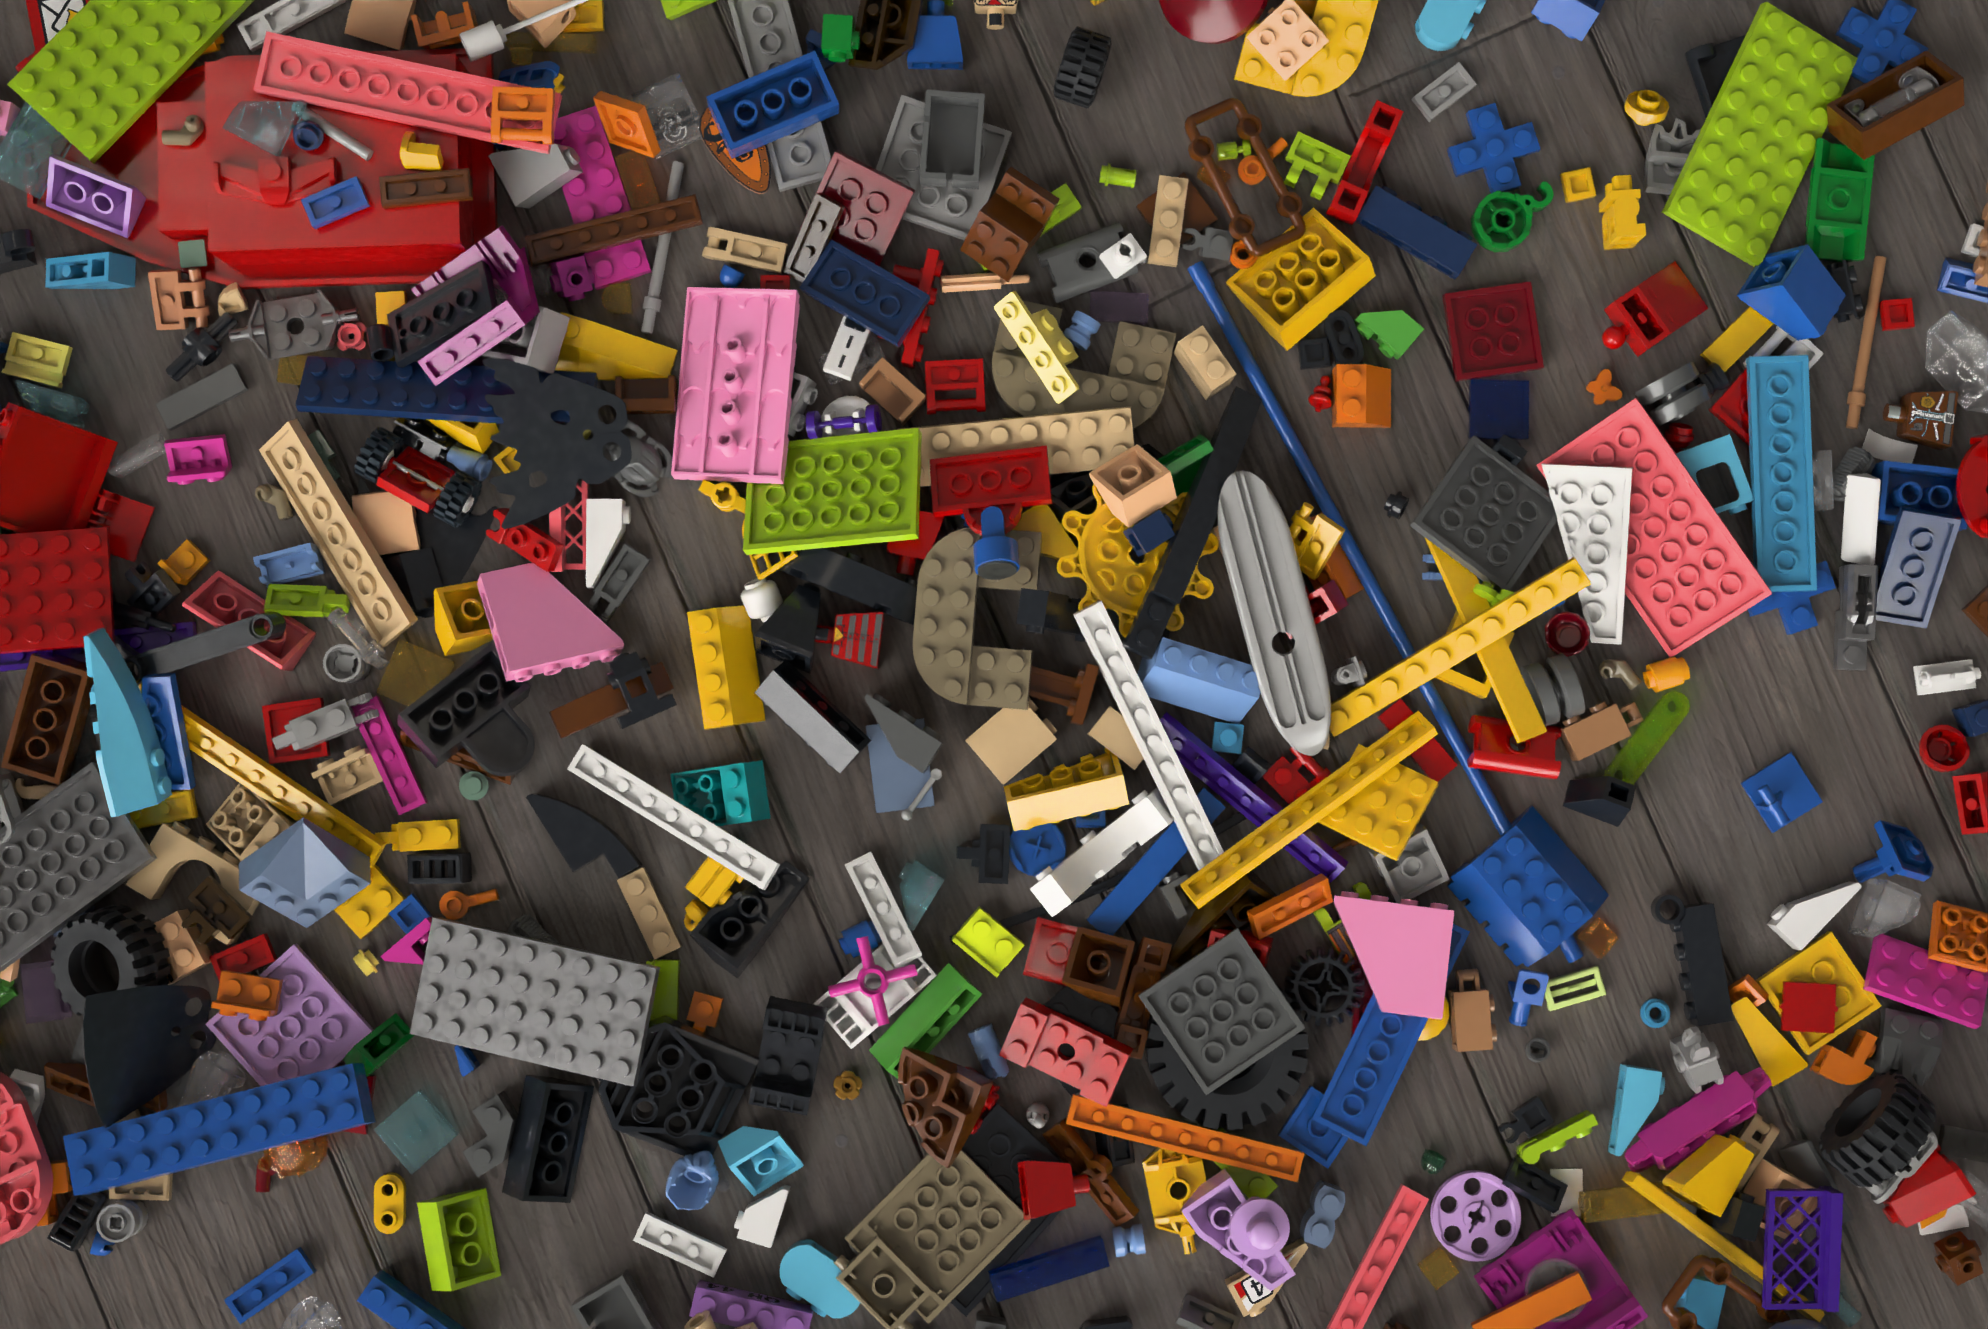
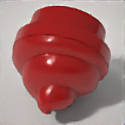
M1676 422L1670 423L1669 429H1666L1664 433L1665 439L1675 453H1679L1693 442L1695 435L1692 433V426Z

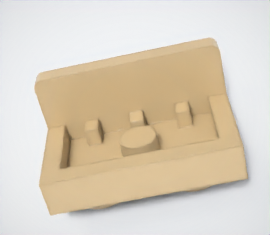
M360 746L351 748L344 752V758L336 762L333 758L318 764V770L311 773L313 779L318 780L328 804L333 806L383 782L368 748L361 749Z

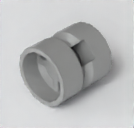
M337 644L326 652L323 659V668L332 680L344 683H358L369 674L371 660L368 653L360 647L349 644Z
M120 1199L101 1210L96 1221L97 1231L106 1241L113 1243L123 1242L144 1229L148 1220V1211L140 1200Z

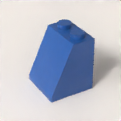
M1808 244L1766 254L1763 262L1759 266L1754 267L1737 294L1741 301L1798 341L1808 338L1815 339L1823 335L1827 325L1838 312L1839 306L1846 296Z

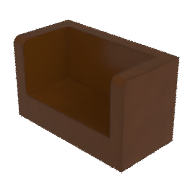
M675 375L656 379H624L622 376H615V394L625 403L627 415L676 414L678 380Z

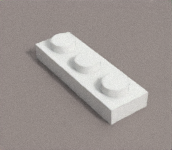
M649 1212L645 1213L633 1241L713 1278L727 1248Z

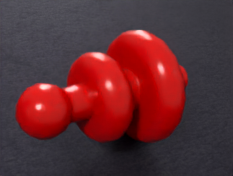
M1326 375L1321 377V385L1313 389L1314 394L1308 397L1309 404L1315 407L1316 412H1321V409H1328L1332 406V400L1329 398L1332 395V391L1328 388L1331 379Z

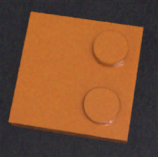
M599 91L593 97L611 144L652 158L661 151L645 105L603 91Z

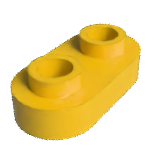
M386 1173L374 1185V1224L380 1232L392 1234L402 1228L406 1220V1183L399 1174ZM386 1184L393 1187L392 1194L385 1192L384 1187ZM385 1214L392 1216V1224H387L384 1221Z

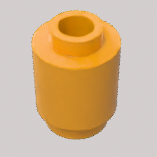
M1673 656L1646 665L1643 679L1647 688H1652L1657 693L1684 684V680L1690 679V671L1683 657L1676 658Z

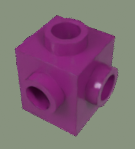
M584 255L549 263L552 275L549 276L552 291L554 293L557 292L558 297H567L570 302L586 298L584 292L593 290L594 275L591 267L586 265Z

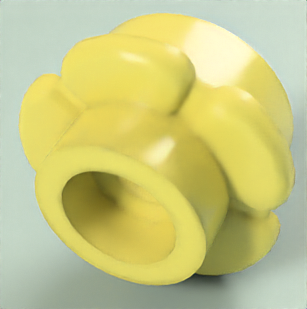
M359 949V953L352 958L366 977L372 972L377 973L378 971L375 966L379 964L378 960L369 949L365 953Z

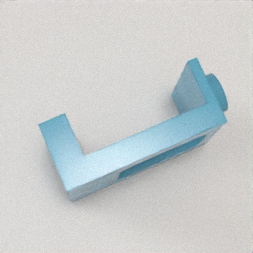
M1730 434L1676 453L1698 486L1697 471L1721 462L1728 465L1739 497L1734 502L1714 508L1717 513L1729 510L1730 515L1746 510L1747 506L1745 503L1753 501V494Z

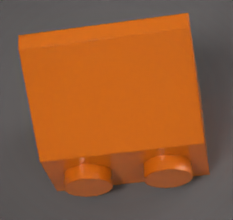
M1336 364L1332 369V427L1391 428V369L1367 364Z

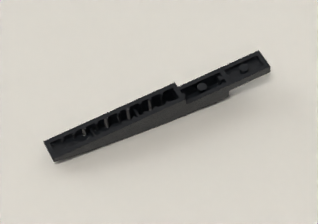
M1237 386L1231 394L1210 441L1214 451L1205 455L1173 524L1172 530L1175 535L1166 540L1168 545L1122 647L1148 660L1152 659L1175 605L1180 604L1218 515V501L1221 489L1227 478L1236 470L1262 401L1260 398Z

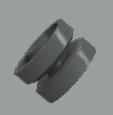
M1693 361L1634 393L1642 406H1648L1660 400L1662 405L1649 412V416L1657 427L1670 420L1674 422L1696 410V406L1713 397L1706 384H1699L1687 391L1685 385L1696 380L1700 374Z
M1563 653L1546 658L1544 667L1539 662L1521 667L1520 673L1545 727L1559 722L1561 713L1567 718H1571L1585 712V701L1578 677L1572 664Z

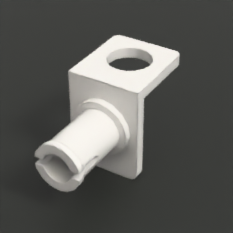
M1131 233L1099 256L1114 279H1118L1139 263L1143 265L1148 257Z

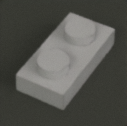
M1458 62L1417 93L1411 100L1428 122H1431L1474 89L1477 84L1461 63Z

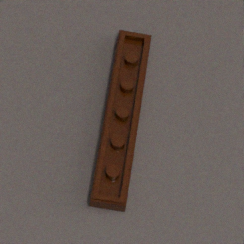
M693 194L525 236L531 265L534 267L703 225L697 196Z

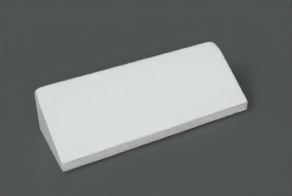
M1867 473L1848 474L1844 503L1841 559L1851 563L1874 565L1881 480Z

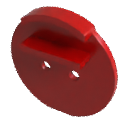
M1987 433L1970 438V445H1974L1971 446L1961 461L1956 480V495L1960 512L1967 525L1978 536L1988 539V493L1986 492V486L1988 485Z

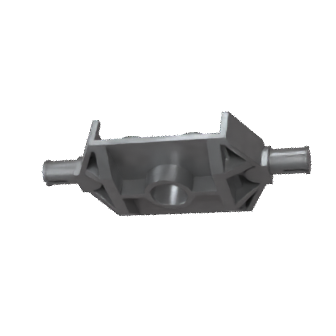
M319 289L315 294L263 303L260 300H256L248 325L245 328L230 329L229 338L231 342L249 339L251 342L253 341L266 359L274 360L331 350L334 347L338 330L343 325V322L359 320L360 317L357 308L342 311L336 310L327 296ZM296 320H302L304 322L303 331L299 334H292L290 332L291 324Z

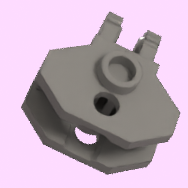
M1690 1027L1684 1030L1681 1036L1670 1040L1674 1063L1678 1071L1684 1076L1688 1086L1695 1093L1701 1092V1085L1712 1081L1717 1085L1724 1083V1077L1717 1061L1720 1058L1719 1051L1713 1041L1709 1042L1704 1032L1701 1033L1698 1027Z

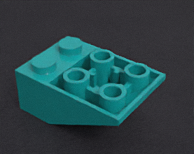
M763 760L670 774L674 800L717 826L771 819Z

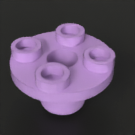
M1251 1197L1236 1208L1231 1216L1228 1231L1233 1244L1242 1254L1255 1259H1263L1275 1255L1284 1247L1289 1237L1290 1224L1285 1211L1276 1202L1267 1198Z

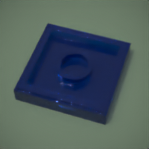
M1471 379L1469 381L1468 439L1473 435L1478 439H1499L1503 434L1516 440L1529 439V381Z

